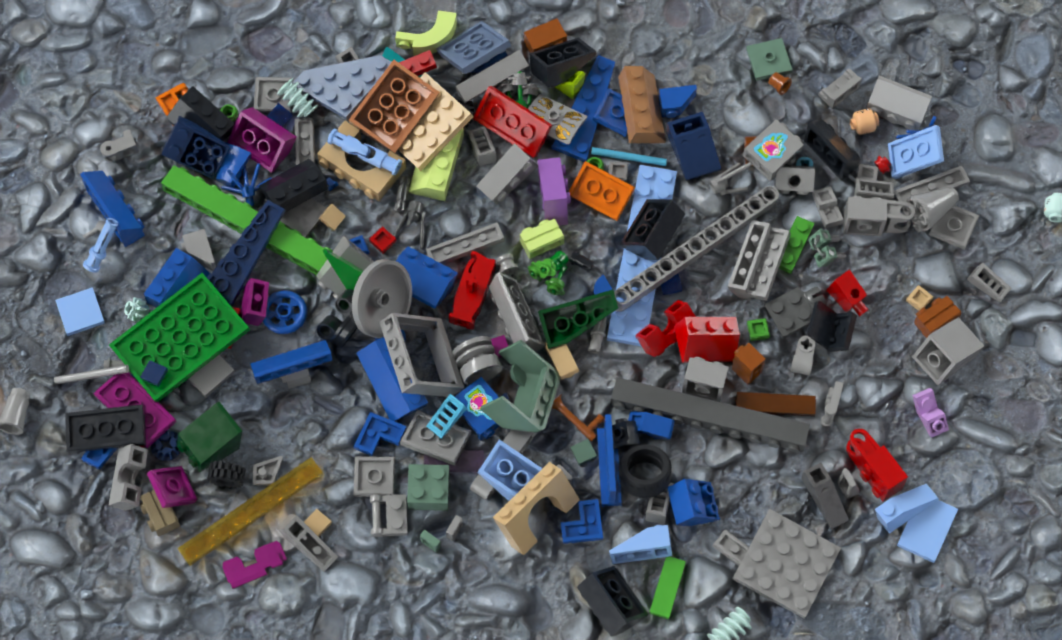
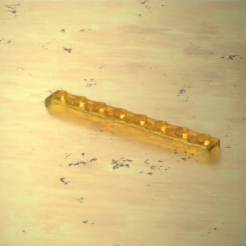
M310 457L177 548L187 564L191 566L321 477L323 472L312 457Z

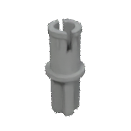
M607 317L595 324L593 331L590 332L591 341L588 348L590 353H600L602 340L606 336L604 332Z

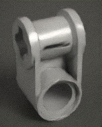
M802 336L799 339L790 372L810 376L815 341L809 336Z

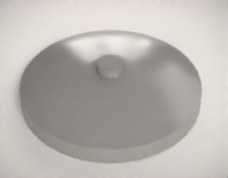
M388 259L377 260L371 263L360 275L353 292L352 313L358 329L363 334L374 338H382L384 335L379 323L391 313L408 314L412 301V284L410 276L402 264Z

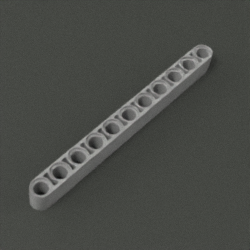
M772 186L765 187L619 287L614 292L615 297L623 298L625 302L617 301L619 309L616 311H624L743 229L752 220H756L774 207L779 197L778 190ZM765 196H770L772 200L767 199ZM751 206L757 207L758 210L752 209ZM736 216H741L743 220H739ZM721 226H726L729 230H724ZM706 236H711L714 240H709ZM691 246H696L699 250H694ZM677 256L683 257L684 261L677 259ZM662 267H668L670 271H665ZM646 277H652L655 281H649ZM632 287H637L640 291L635 292L632 290Z

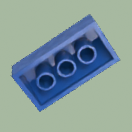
M103 171L80 173L86 191L105 219L113 218L118 222L114 232L124 247L145 236L143 232L145 227L140 218L136 219L133 216L135 214L130 204H125L123 193L120 189L116 191L114 188L116 184L110 175L106 176Z
M384 337L372 342L356 353L390 420L397 421L427 406L428 402L424 395L402 393Z

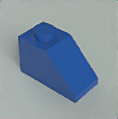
M689 85L659 89L658 98L662 117L674 118L681 115L696 97L697 86Z

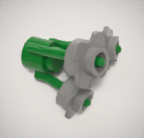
M520 71L514 73V77H508L509 80L500 83L497 89L512 99L511 94L515 92L514 85H518V101L516 102L527 109L531 105L532 98L535 99L538 97V94H541L537 85L527 84V79L531 78V76H525V73ZM523 96L528 98L527 104L526 101L523 100Z

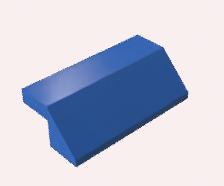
M326 340L250 363L256 383L260 384L333 360Z

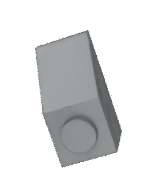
M205 229L182 235L184 240L181 243L183 252L188 253L202 266L214 271L216 265Z

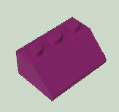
M251 107L240 112L227 143L251 152V159L260 163L262 167L272 173L290 153L297 136Z

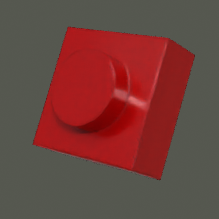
M383 226L369 238V242L382 254L397 242L396 238Z

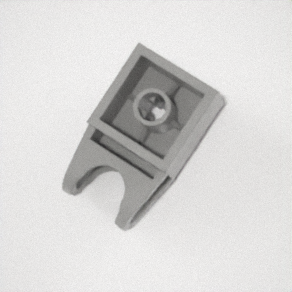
M848 197L843 213V234L881 237L882 233H904L910 228V220L915 215V208L907 202L881 199L879 197ZM902 208H908L911 211V214L909 216H906L905 214L900 213V210ZM906 222L907 226L901 228L896 223Z

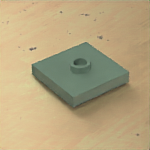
M782 38L746 46L756 81L770 78L775 72L780 75L792 73V67Z

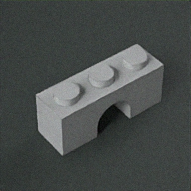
M133 444L118 449L109 506L124 511L139 506L142 488L135 486V478L140 470L145 469L148 449Z

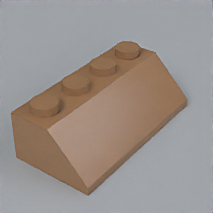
M624 66L618 79L629 143H665L666 138L655 75L643 66Z

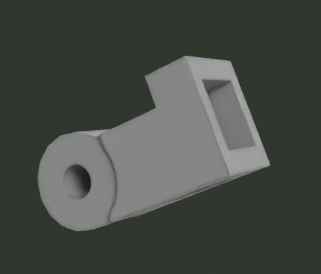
M130 129L123 132L124 137L114 141H105L101 145L100 150L106 161L115 162L139 152Z

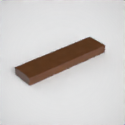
M737 392L736 406L772 415L815 417L816 396Z

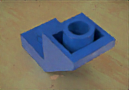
M630 412L628 421H636L638 433H646L654 439H671L675 423L673 419L648 412Z

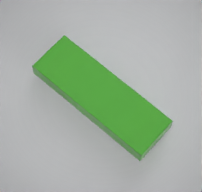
M670 556L665 558L649 614L669 620L686 561Z

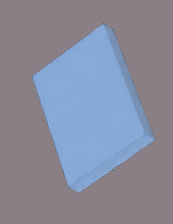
M937 125L888 143L891 175L894 179L944 162L940 127Z
M937 500L907 522L897 546L934 563L958 509Z

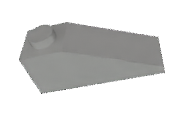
M290 514L276 528L294 547L323 572L338 558L297 515Z

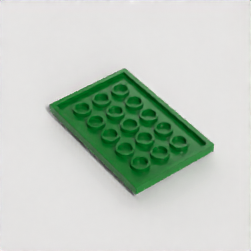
M201 273L115 339L109 346L124 365L129 366V371L155 402H159L249 332L250 329L207 277ZM149 360L168 369L159 387L140 378Z

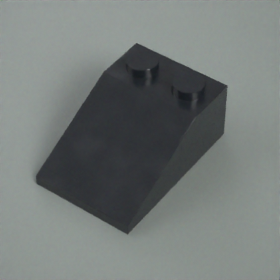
M578 37L529 53L531 73L548 88L556 87L571 78L597 53Z

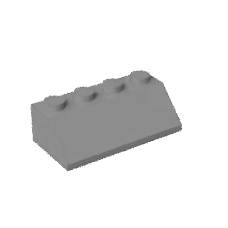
M498 272L491 282L489 289L492 293L490 294L491 299L497 304L499 309L498 315L506 325L505 331L511 337L513 343L522 340L532 350L537 352L546 345L517 279Z

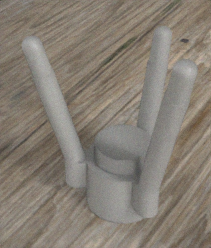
M749 162L743 166L737 163L709 180L714 194L719 193L720 196L729 193L747 191L748 187L726 190V187L729 186L727 179L750 167L752 163Z

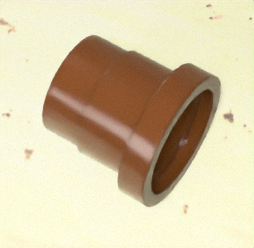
M775 72L770 77L768 83L777 90V93L783 95L790 88L792 80Z

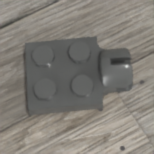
M798 286L764 305L783 339L809 326L816 301H821L827 306L826 298L824 295H821L820 292L822 291L818 287L803 292Z

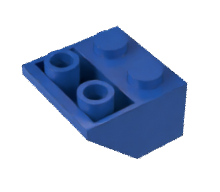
M683 479L667 487L676 525L694 526L720 520L711 482Z

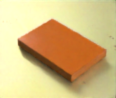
M585 161L568 192H570V197L618 222L635 187Z

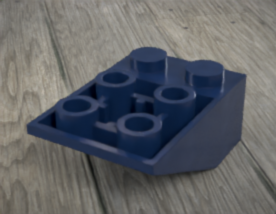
M703 112L667 122L666 134L686 181L721 170L711 131Z
M179 116L163 146L161 155L214 179L230 146L198 124Z

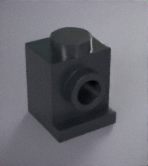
M627 418L615 420L616 424L612 425L613 449H627L640 444L636 421H627Z

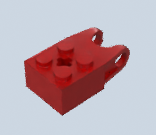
M864 429L853 430L850 440L846 445V451L859 469V474L863 481L868 482L872 487L873 494L884 502L903 489L908 476L884 445L880 447ZM854 435H864L865 441L859 438H854ZM850 445H852V447L854 448L855 452H853V451L851 450Z

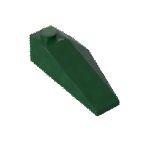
M614 290L538 311L548 349L568 344L619 309Z

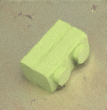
M546 219L541 221L537 227L525 228L520 234V243L525 249L528 258L531 259L563 245L564 235L555 219L550 221Z

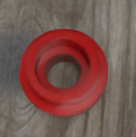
M878 156L874 162L883 174L890 172L889 167L891 163L885 156L883 158Z

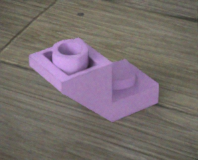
M931 388L912 395L917 414L931 438L949 430L945 413L937 407L934 391Z

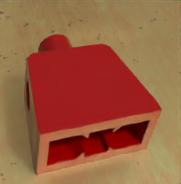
M850 269L834 280L826 289L845 312L853 308L860 317L869 310L862 302L867 293Z

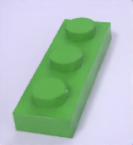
M799 216L796 217L790 229L791 236L779 269L792 274L814 227L813 222Z

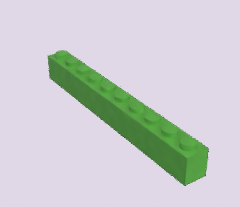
M173 165L161 182L164 192L240 234L251 224V221L258 213L250 204L238 201L230 193H223L219 187L207 184L199 176L194 177L183 167L178 168ZM281 221L265 247L314 275L318 274L327 261L322 250L326 248L333 252L328 247L323 248L318 245L314 239L303 237L299 231L287 228Z

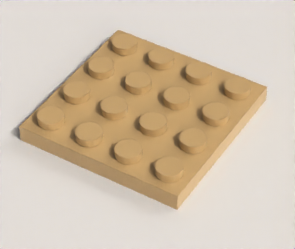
M426 72L420 78L439 91L440 94L398 149L420 171L474 117Z

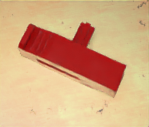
M476 251L471 252V259L465 267L455 295L453 313H450L448 316L451 324L471 330L475 328V320L481 312L496 269V260L488 259Z

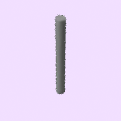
M122 365L54 377V382L57 385L128 373L129 366Z

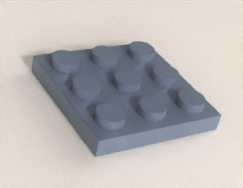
M480 21L436 49L442 58L462 73L467 74L481 64L488 62L494 56L503 53L507 48L511 47V44L503 35L483 21Z

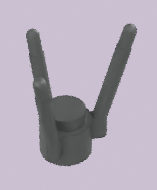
M410 201L393 236L397 237L407 217V226H410L412 220L417 221L420 218V249H423L426 212L423 211L424 205L421 202Z

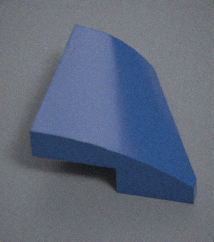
M226 143L230 148L217 171L216 180L225 186L234 188L236 183L227 173L226 169H230L239 180L243 175V168L252 155L249 151Z

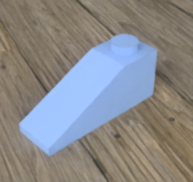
M924 484L890 498L878 506L875 512L880 523L890 534L939 499L931 488Z
M656 525L646 528L609 550L612 565L672 556L668 525Z

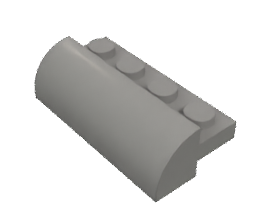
M751 221L728 284V288L733 294L751 301V298L767 301L791 236L790 231L773 228L770 223Z

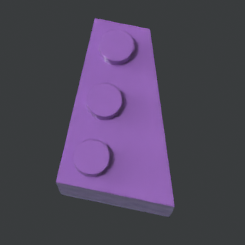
M560 157L537 160L538 177L545 220L555 219L558 226L568 225L567 204L571 203L570 192H566L568 190V180L563 177L566 176L565 165H561Z

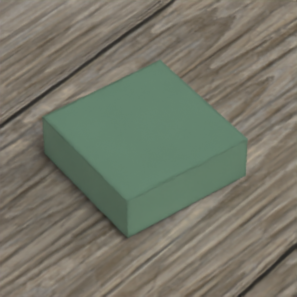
M589 439L570 447L579 466L597 458Z
M426 530L420 534L421 542L434 552H438L441 548V541Z

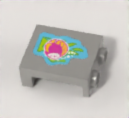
M776 119L745 147L743 157L771 181L783 165L796 153L799 154L802 151L804 144L797 135H793L784 123H780Z

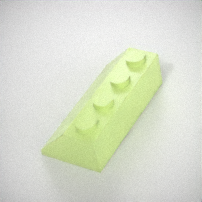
M464 127L422 171L415 167L408 193L441 201L446 200L464 137Z

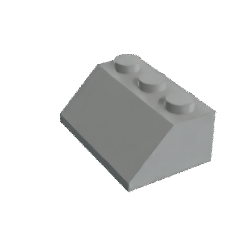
M879 76L869 99L867 109L870 108L873 112L877 113L878 117L887 119L890 123H897L908 130H919L932 96Z

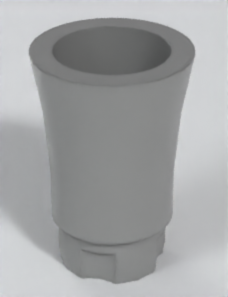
M13 388L0 416L1 431L14 435L23 434L30 393L25 389Z

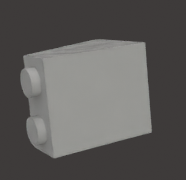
M343 236L333 250L334 254L363 271L374 262L371 257L345 236ZM327 259L316 275L319 279L318 284L326 291L328 289L333 291V296L338 299L347 289Z
M958 317L931 333L912 358L937 385H940L974 359L984 348V344Z

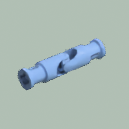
M336 128L331 131L328 137V144L339 146L343 151L356 155L361 160L380 169L389 170L392 172V175H396L401 168L402 160H396L388 156V153L364 143L363 145L357 138L350 135L346 136L338 132ZM371 149L376 152L375 156L367 159L371 154Z

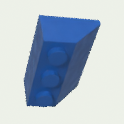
M409 246L398 256L396 262L402 264L410 276L412 297L436 309L453 290L458 272Z
M176 248L144 292L146 302L157 308L201 273L206 277L211 273L192 256Z

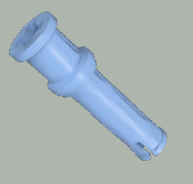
M107 218L95 246L90 248L89 256L83 262V267L93 273L100 270L99 265L106 257L105 250L118 226V222L115 219Z

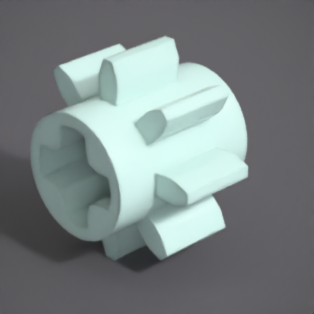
M133 297V302L128 301L125 305L127 319L139 322L141 318L143 319L149 314V306L146 304V301Z

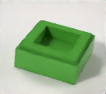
M766 318L747 321L750 341L770 338Z

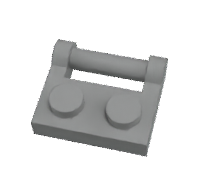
M836 381L834 388H829L825 401V415L822 416L820 421L821 425L825 428L832 425L834 415L836 414L843 388V383Z
M406 494L371 495L370 503L372 504L373 517L371 536L408 535ZM380 504H386L387 528H381Z

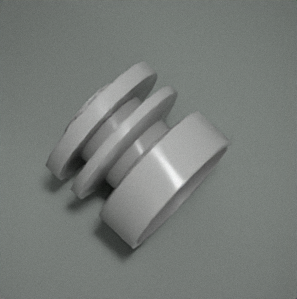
M488 336L469 339L458 345L452 352L457 366L461 368L460 374L466 385H471L480 377L487 382L495 378L503 370L499 357L494 354L495 348L492 346V341Z

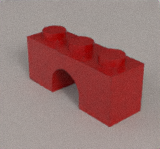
M677 300L664 311L668 318V324L663 331L658 326L648 324L635 335L646 354L654 357L664 353L669 345L677 342L674 326L684 317H696L687 302Z

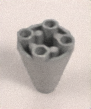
M944 188L915 194L907 198L906 202L915 208V215L911 220L915 230L921 232L931 229L959 201L957 191L954 188ZM903 208L905 215L909 216L911 211L908 208Z

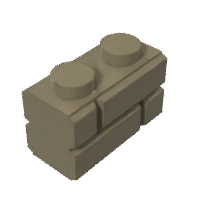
M155 490L141 495L140 498L143 503L139 505L143 514L149 515L150 520L147 523L151 532L156 531L157 535L161 536L180 527L172 507L162 508Z

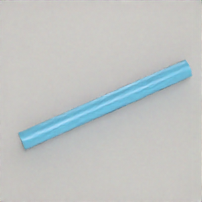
M592 147L591 155L666 166L667 162L665 158Z

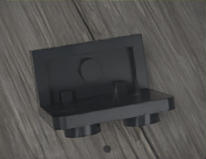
M816 301L807 334L829 352L847 351L850 347L857 315L853 312L837 314L821 301Z

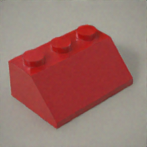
M684 317L674 326L682 363H688L690 357H701L708 362H733L734 352L738 348L740 338L736 317Z

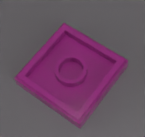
M182 466L154 469L147 473L162 508L194 504L198 500Z

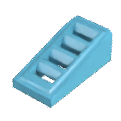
M450 394L426 427L442 439L467 408ZM453 404L458 409L455 411L450 407V405ZM448 410L453 416L449 417L445 411ZM441 416L448 421L447 424L440 420ZM436 422L443 427L442 431L434 425Z

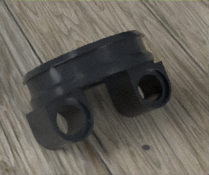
M351 289L345 290L335 301V308L346 319L342 322L337 317L328 315L316 329L320 338L326 340L327 343L336 344L338 348H342L358 329L352 313L354 290Z

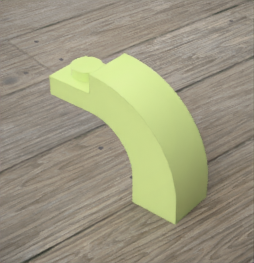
M438 11L433 28L422 34L396 31V47L404 50L413 49V56L428 50L431 51V54L436 53V48L452 39L457 24L456 13Z

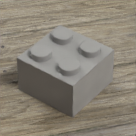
M690 357L682 393L720 402L728 366L721 362H708L701 357Z

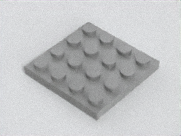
M769 509L732 579L804 619L841 548Z

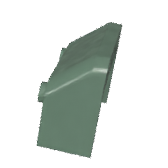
M519 340L498 353L512 365L510 370L511 379L519 385L514 404L504 396H501L481 406L480 410L504 429L537 433L546 427L560 377L556 369L526 343Z

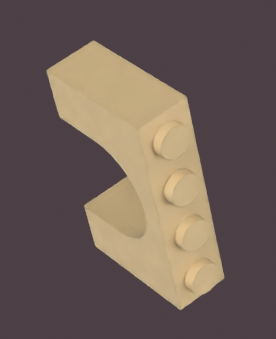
M344 121L338 128V132L346 136L350 135L359 141L361 140L360 130L347 121ZM327 142L317 153L319 164L323 168H329L338 178L346 179L353 188L361 189L367 197L377 201L383 198L406 169V160L391 151L388 152V156L396 160H402L401 168L396 175H392V172L378 167L368 171L355 170L346 162L349 153L343 151L341 147L334 144L330 145Z
M551 462L493 516V519L511 547L522 555H525L538 542L529 528L528 518L531 509L540 499L549 497L552 504L564 513H567L580 500L562 469Z

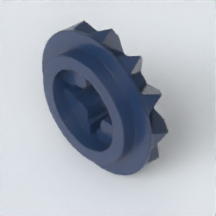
M168 429L151 445L153 455L162 461L175 459L181 453L177 447L178 434ZM161 441H164L166 443L170 441V446L172 447V449L168 447L162 449L163 445Z

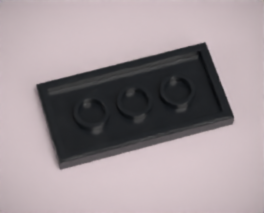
M143 404L65 413L67 453L121 448L130 444L136 446L146 445L145 406Z

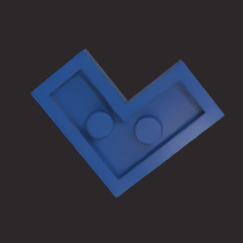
M370 412L354 445V449L373 456L380 439L399 446L407 427Z
M599 500L578 501L580 520L561 522L563 544L603 540Z

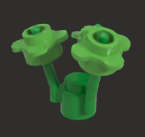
M557 251L552 257L543 261L531 262V266H528L529 274L540 282L542 278L555 276L556 271L560 270L557 278H551L545 284L549 293L562 296L565 294L563 290L565 284L561 279L564 272L568 269L566 264L569 258L564 252Z

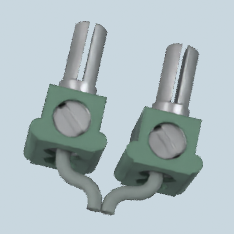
M822 228L808 239L811 249L818 251L814 257L819 268L829 265L835 259L846 258L845 252H836L835 247L827 245L829 242H839L840 236L830 235L829 230H823Z

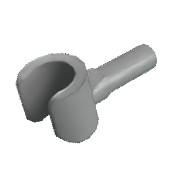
M99 221L93 230L83 235L85 240L99 231L101 232L106 222Z

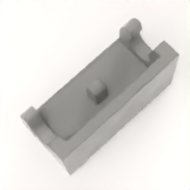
M848 68L842 76L828 87L823 88L818 93V96L833 109L860 87L862 79Z

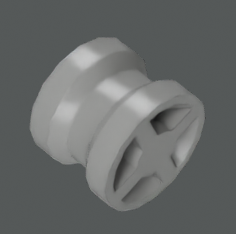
M505 254L496 259V265L500 268L499 272L510 276L518 271V266L514 263L513 254Z

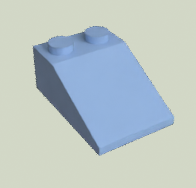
M499 439L477 473L510 501L542 468Z

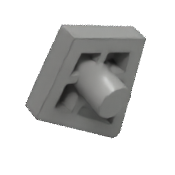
M279 456L254 464L253 485H273L283 457Z

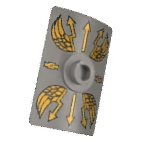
M541 94L528 108L552 124L548 133L549 136L565 144L571 143L580 126L587 120L586 115Z

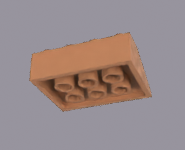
M393 60L350 117L349 122L372 140L391 152L396 153L440 92L396 60Z

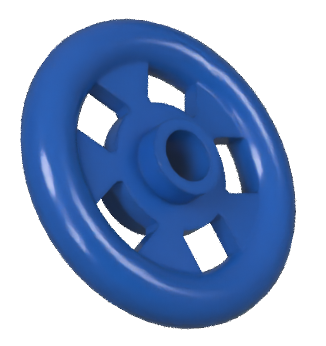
M287 290L275 292L267 299L266 317L263 323L269 330L278 334L295 332L304 324L307 318V305L303 298L295 292ZM282 299H291L290 304L282 303ZM272 304L278 305L274 312L269 310ZM299 306L300 313L294 314L293 307ZM283 311L288 312L287 315H281ZM276 317L280 322L276 325L271 321L272 318ZM293 319L294 323L287 326L285 322Z

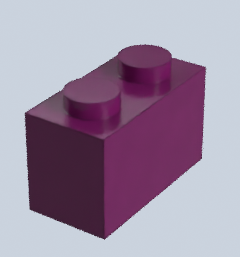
M250 278L245 285L241 319L246 324L259 326L265 319L269 282Z

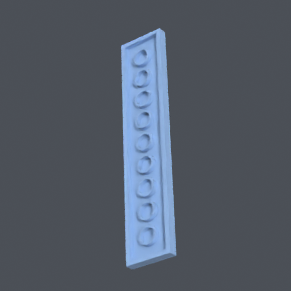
M644 165L639 166L627 231L647 199L672 200L677 171ZM624 248L616 290L659 260L644 259ZM646 277L649 281H655L652 277ZM632 287L633 291H640L637 287ZM656 289L624 311H614L611 314L607 341L641 346L635 335L650 323ZM616 298L619 302H625L623 298Z

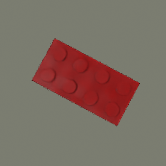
M493 86L487 88L473 117L474 120L511 144L515 143L522 151L533 158L537 157L552 127L551 123Z

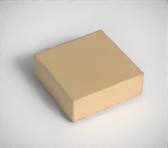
M330 204L318 219L334 231L346 216L333 204Z
M918 285L907 297L906 302L920 311L922 308H926L934 296Z
M318 509L304 521L318 537L332 524L331 520Z

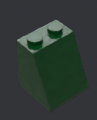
M219 401L178 433L177 447L188 456L190 465L193 468L196 467L199 472H202L210 467L211 462H219L240 449L242 430Z

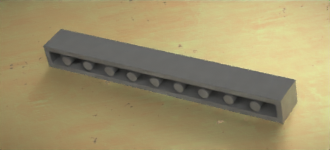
M616 377L610 403L611 406L618 410L627 409L633 412H648L673 419L675 424L685 423L695 429L705 428L716 434H729L736 439L742 437L749 439L753 443H766L773 448L783 447L793 453L804 451L810 427L808 423Z

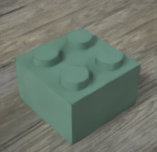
M409 464L408 510L448 511L449 465Z

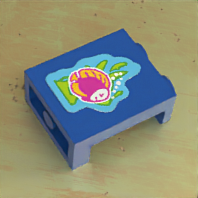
M482 377L455 396L456 399L466 406L467 410L463 413L462 417L477 433L478 439L481 441L484 438H490L500 426L481 411L480 408L499 398V396ZM451 404L452 409L456 411L458 408Z

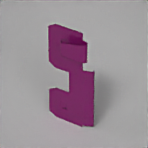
M276 540L255 549L254 555L257 563L245 568L239 557L223 562L222 568L232 589L266 576L265 568L271 566L273 569L283 565V561L287 560L281 544Z

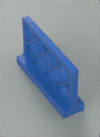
M606 414L604 428H597L601 507L621 506L618 449H613L614 440L611 414Z

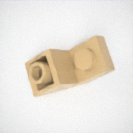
M545 342L546 346L544 349L551 358L561 380L570 378L579 372L566 344L548 349L547 342Z

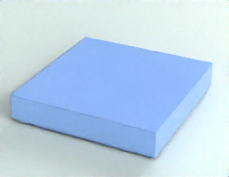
M93 287L55 300L67 336L105 324Z

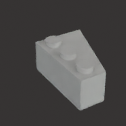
M514 143L476 187L495 204L504 201L513 189L537 169L538 165Z

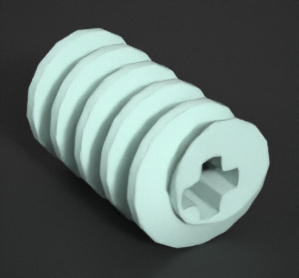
M291 78L279 89L277 95L285 94L282 100H289L287 106H294L293 113L299 111L297 118L307 117L319 105L312 106L311 104L314 100L310 99L307 101L306 99L309 94L302 95L301 93L304 88L297 89L296 87L299 82L292 83L293 78Z
M736 607L735 612H730L729 617L723 619L724 623H719L717 625L718 629L713 628L712 634L709 633L707 636L710 640H732L733 638L740 640L738 633L745 635L744 627L749 630L752 629L750 625L751 619L743 609Z

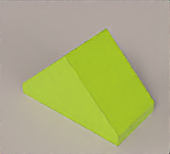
M577 71L566 82L559 84L555 88L571 99H574L584 84L585 73Z

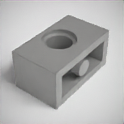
M783 165L776 172L774 187L779 193L783 194L797 191V194L808 195L809 192H814L815 168L812 166ZM792 176L800 178L799 182L795 185L789 183Z

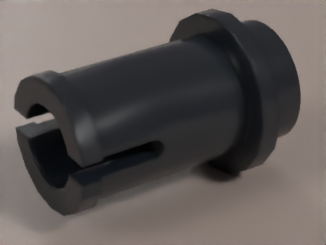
M574 251L569 258V261L572 262L571 265L575 264L587 272H590L595 263L581 255L580 251Z

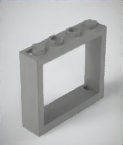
M391 313L379 322L402 393L448 397L450 394L454 396L464 389L441 318ZM401 330L425 332L441 383L417 381Z

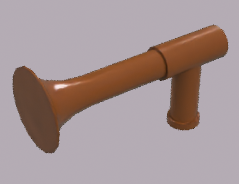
M562 394L554 400L551 409L561 412L592 442L597 437L593 431L605 421L604 417L598 414L587 426L563 404Z

